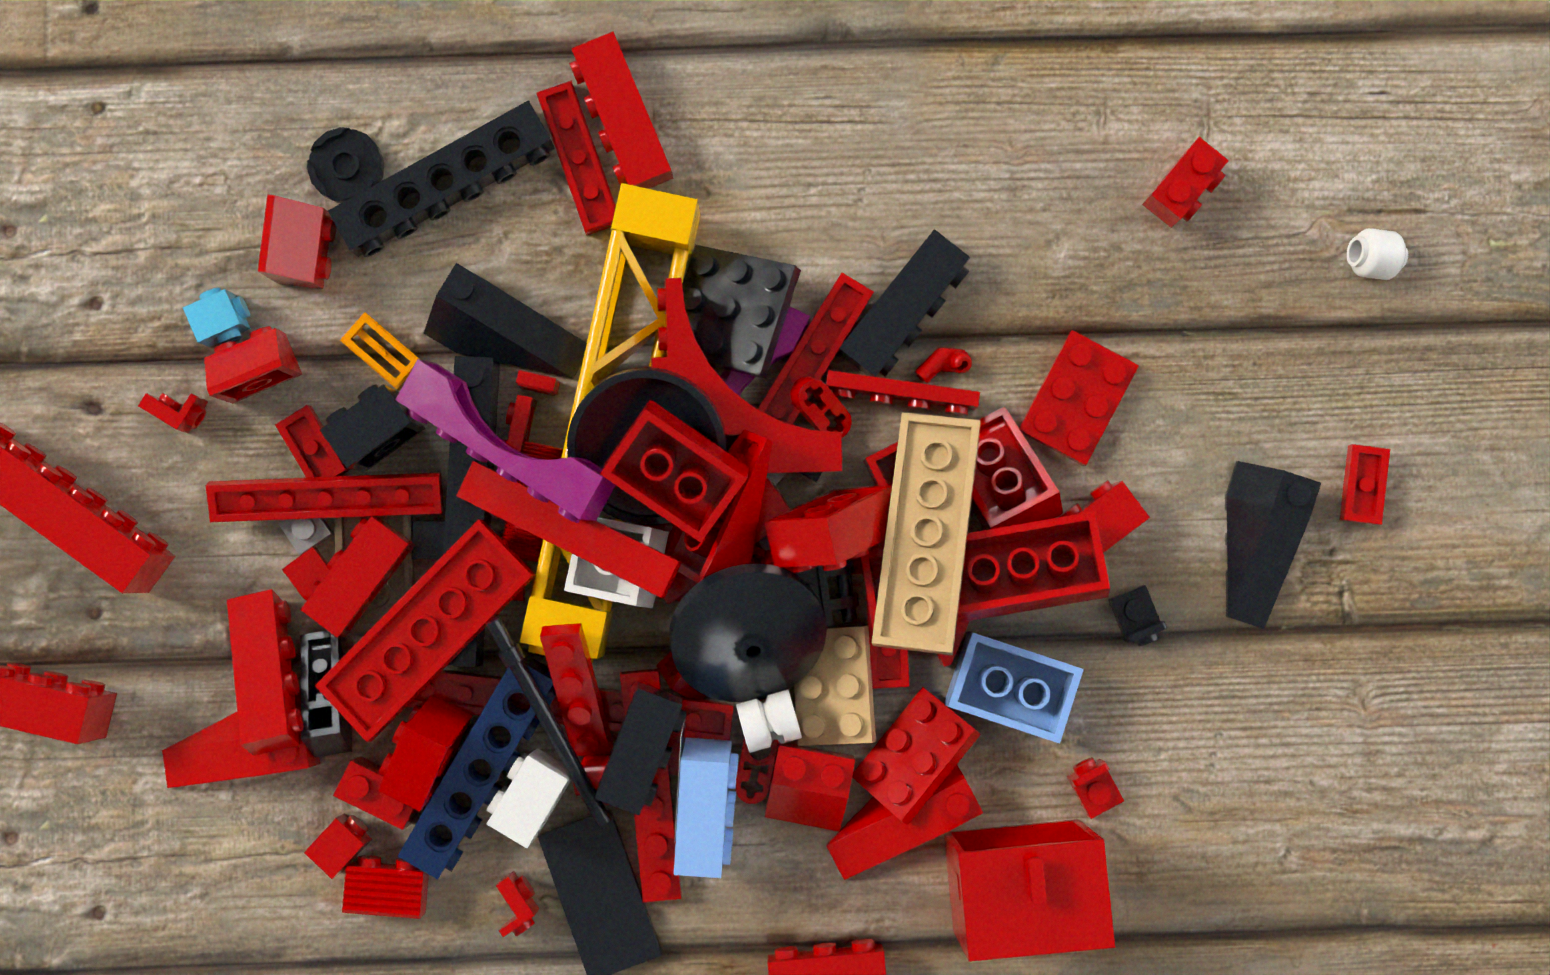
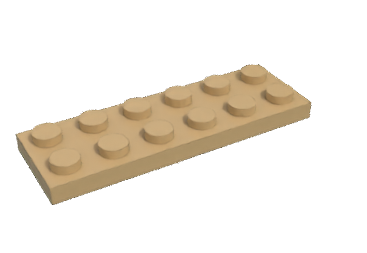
M902 413L872 636L873 646L953 655L980 435V420Z

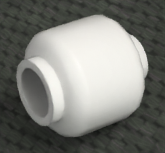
M1364 229L1356 237L1352 238L1347 248L1348 264L1351 265L1354 273L1360 277L1390 280L1401 271L1408 260V250L1402 236L1394 231Z

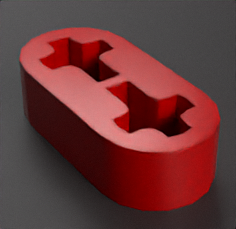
M810 376L801 377L794 383L791 389V400L812 427L819 431L842 432V438L846 436L852 425L851 415L830 388L821 380ZM807 388L814 389L813 396L819 402L817 405L806 400L808 397L805 392ZM826 411L836 416L834 419L837 423L835 428L829 427L830 421L824 415Z

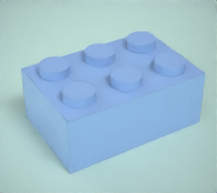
M967 631L944 704L950 708L1060 744L1084 669Z
M687 737L685 739L680 767L674 875L721 878L723 865L731 864L733 828L726 827H733L736 791H729V789H736L739 754L731 753L732 741Z

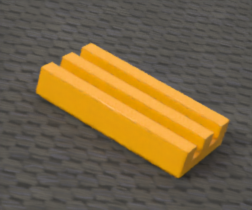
M366 312L340 339L343 344L399 391L403 387L417 359H420ZM367 323L411 362L407 366L403 365L362 328ZM358 335L401 373L395 378L352 339Z

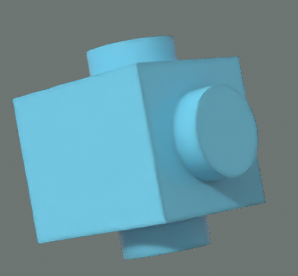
M213 288L199 295L200 300L182 307L197 342L208 347L218 343L221 345L230 341H238L242 338L240 333L251 329L246 319L250 317V311L246 302L241 296H236L226 289Z

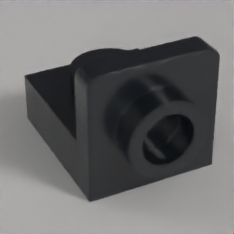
M1146 585L1108 599L1126 642L1132 643L1136 641L1138 646H1143L1160 639L1158 632L1167 629L1165 621H1160Z

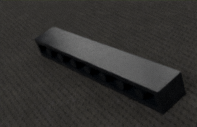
M455 356L454 375L467 383L472 401L481 418L496 435L500 363L494 358ZM459 441L457 443L450 442L443 555L478 519L484 520L491 528V513L456 495L472 461L479 462L493 470L494 464L489 460L487 463L471 457L465 452L468 447ZM485 628L447 666H482Z

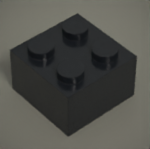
M377 384L372 385L358 395L359 402L348 410L345 407L340 408L327 417L326 422L328 424L320 429V432L346 468L365 473L426 429L421 422L406 414L407 407L396 401L399 394L398 391L385 384L380 387Z

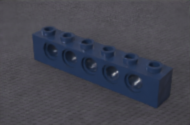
M526 655L524 661L550 706L556 697L549 668ZM508 667L398 854L399 858L437 880L445 868L452 872L464 852L457 847L464 836L469 839L473 837L483 820L477 816L483 803L489 806L496 793L502 788L496 781L502 771L509 773L517 758L521 756V753L515 750L522 738L529 741L540 724V721L535 718L536 714L531 705L528 709H520L513 704L512 694L517 692L523 693L510 667ZM503 726L507 728L511 734V740L507 742L497 740L493 735V727ZM474 760H486L491 766V773L481 774L476 771L473 763ZM456 792L468 794L472 800V805L468 807L459 805L455 800L454 794ZM435 826H447L451 830L453 837L450 839L441 838L437 834Z

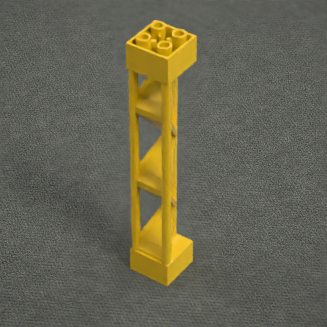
M621 183L611 227V236L561 458L568 457L567 436L572 417L583 398L594 386L654 336L649 366H651L652 357H666V351H659L658 327H665V312H658L657 298L630 246L672 254L668 278H681L683 283L687 260L692 256L701 216L698 199ZM627 262L658 319L606 354ZM543 540L520 643L529 644V652L545 655L540 639L542 626L581 623L591 662L593 663L594 659L603 657L605 654L614 611H611L613 601L587 596L592 606L552 598L562 553L569 565L572 553Z

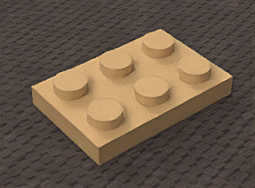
M868 626L827 628L825 645L818 661L810 672L794 685L796 718L802 738L798 739V746L876 742Z

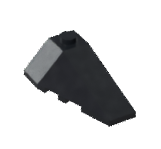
M458 263L454 265L438 291L423 333L457 354L494 358L502 364H510L571 379L575 377L582 365L587 344Z
M1236 461L1225 494V510H1227V533H1225V545H1227L1226 617L1261 629L1265 628L1309 523L1321 482L1285 470Z

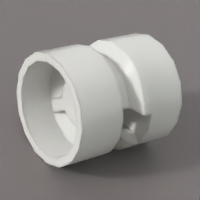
M789 689L768 695L766 702L763 703L756 698L736 704L749 753L769 748L772 740L775 739L783 744L802 738Z

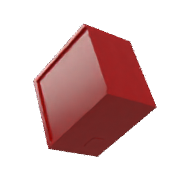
M1079 819L949 831L944 834L953 932L969 962L1115 948L1105 842L1102 837Z

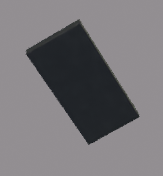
M611 808L607 809L612 820L602 827L597 826L591 815L537 836L587 975H611L660 957L663 954L645 902L643 903L641 890Z

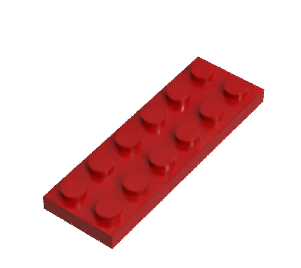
M478 519L329 670L315 687L366 742L373 741L486 627V623L494 619L536 575L484 520Z

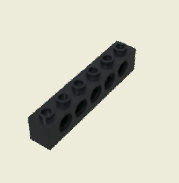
M528 100L328 210L349 250L357 257L361 255L369 257L380 252L385 247L383 243L394 237L401 239L414 233L418 229L416 225L429 218L432 221L447 215L451 211L450 206L459 201L469 202L478 198L484 193L483 188L494 182L502 184L517 175V169L528 163L534 166L545 161L550 156L549 152L554 150L555 147ZM509 139L520 140V146L516 152L511 154L502 152V146L505 141ZM474 158H487V163L483 170L479 172L469 171L470 162ZM441 176H453V183L450 188L443 191L436 189V183ZM411 193H418L420 200L417 206L412 209H405L403 207L405 197ZM378 211H385L386 220L384 224L379 227H371L370 220L373 214Z

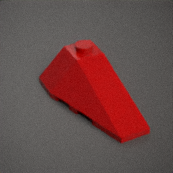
M744 429L728 450L729 454L749 467L748 478L701 543L673 525L667 539L664 554L682 562L677 572L699 583L702 579L722 569L751 563L773 441Z
M301 689L299 690V694L295 695L296 708H298L300 712ZM237 712L162 750L167 788L307 769L321 764L320 757H314L301 740V731L299 732V746L253 756L240 745Z
M956 765L908 825L900 821L875 797H872L842 827L840 832L826 844V847L843 879L846 880L955 829L983 814V811L960 768Z

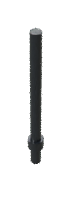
M500 617L492 619L486 623V626L500 649L497 654L504 667H510L597 826L602 827L608 824L612 818L603 802L595 799L596 789L524 661L526 655L519 642L514 643Z

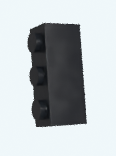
M638 682L597 787L596 800L640 815L643 805L651 806L658 788V784L654 783L653 779L658 768L665 770L673 748L667 746L672 731L679 734L687 711L681 709V697Z

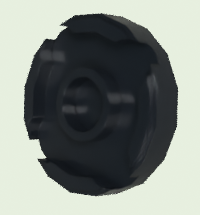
M344 127L327 131L314 142L310 149L312 152L309 155V160L307 159V171L311 183L324 197L336 203H343L381 182L383 178L384 160L380 148L367 134L361 131Z

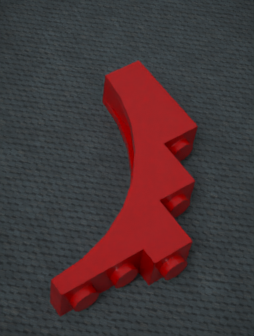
M666 278L664 288H657L658 312H665V327H658L659 351H666V357H652L651 366L649 367L678 373L700 387L716 406L726 435H740L746 429L773 441L767 473L842 471V432L810 430L781 422L754 408L727 386L710 366L694 337L685 310L682 279Z

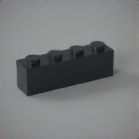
M934 229L841 345L838 353L865 375L877 377L880 373L886 377L899 361L894 356L902 344L909 348L923 331L917 325L927 314L933 318L946 302L941 297L949 285L956 289L969 273V270L964 266L970 257Z

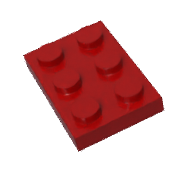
M1071 330L1019 426L1022 434L1072 461L1086 466L1139 365Z
M922 687L856 768L852 778L900 821L908 825L981 734Z

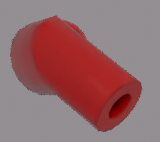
M940 347L914 373L925 384H928L940 371L960 374L968 372L972 366V359L963 349Z

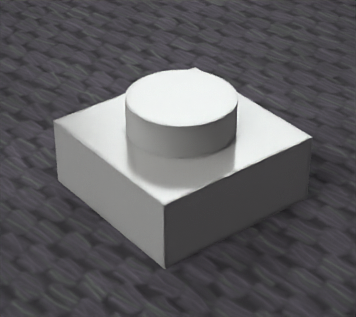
M324 518L288 519L278 524L299 555H302L312 546H318L334 535V532Z

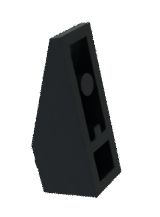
M329 631L300 635L301 715L303 718L301 740L314 757L352 752V726L315 687L343 657L341 637L337 638Z

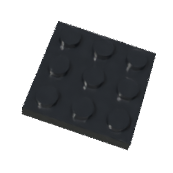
M695 244L682 287L685 310L694 337L710 366L766 379L801 272L796 265Z

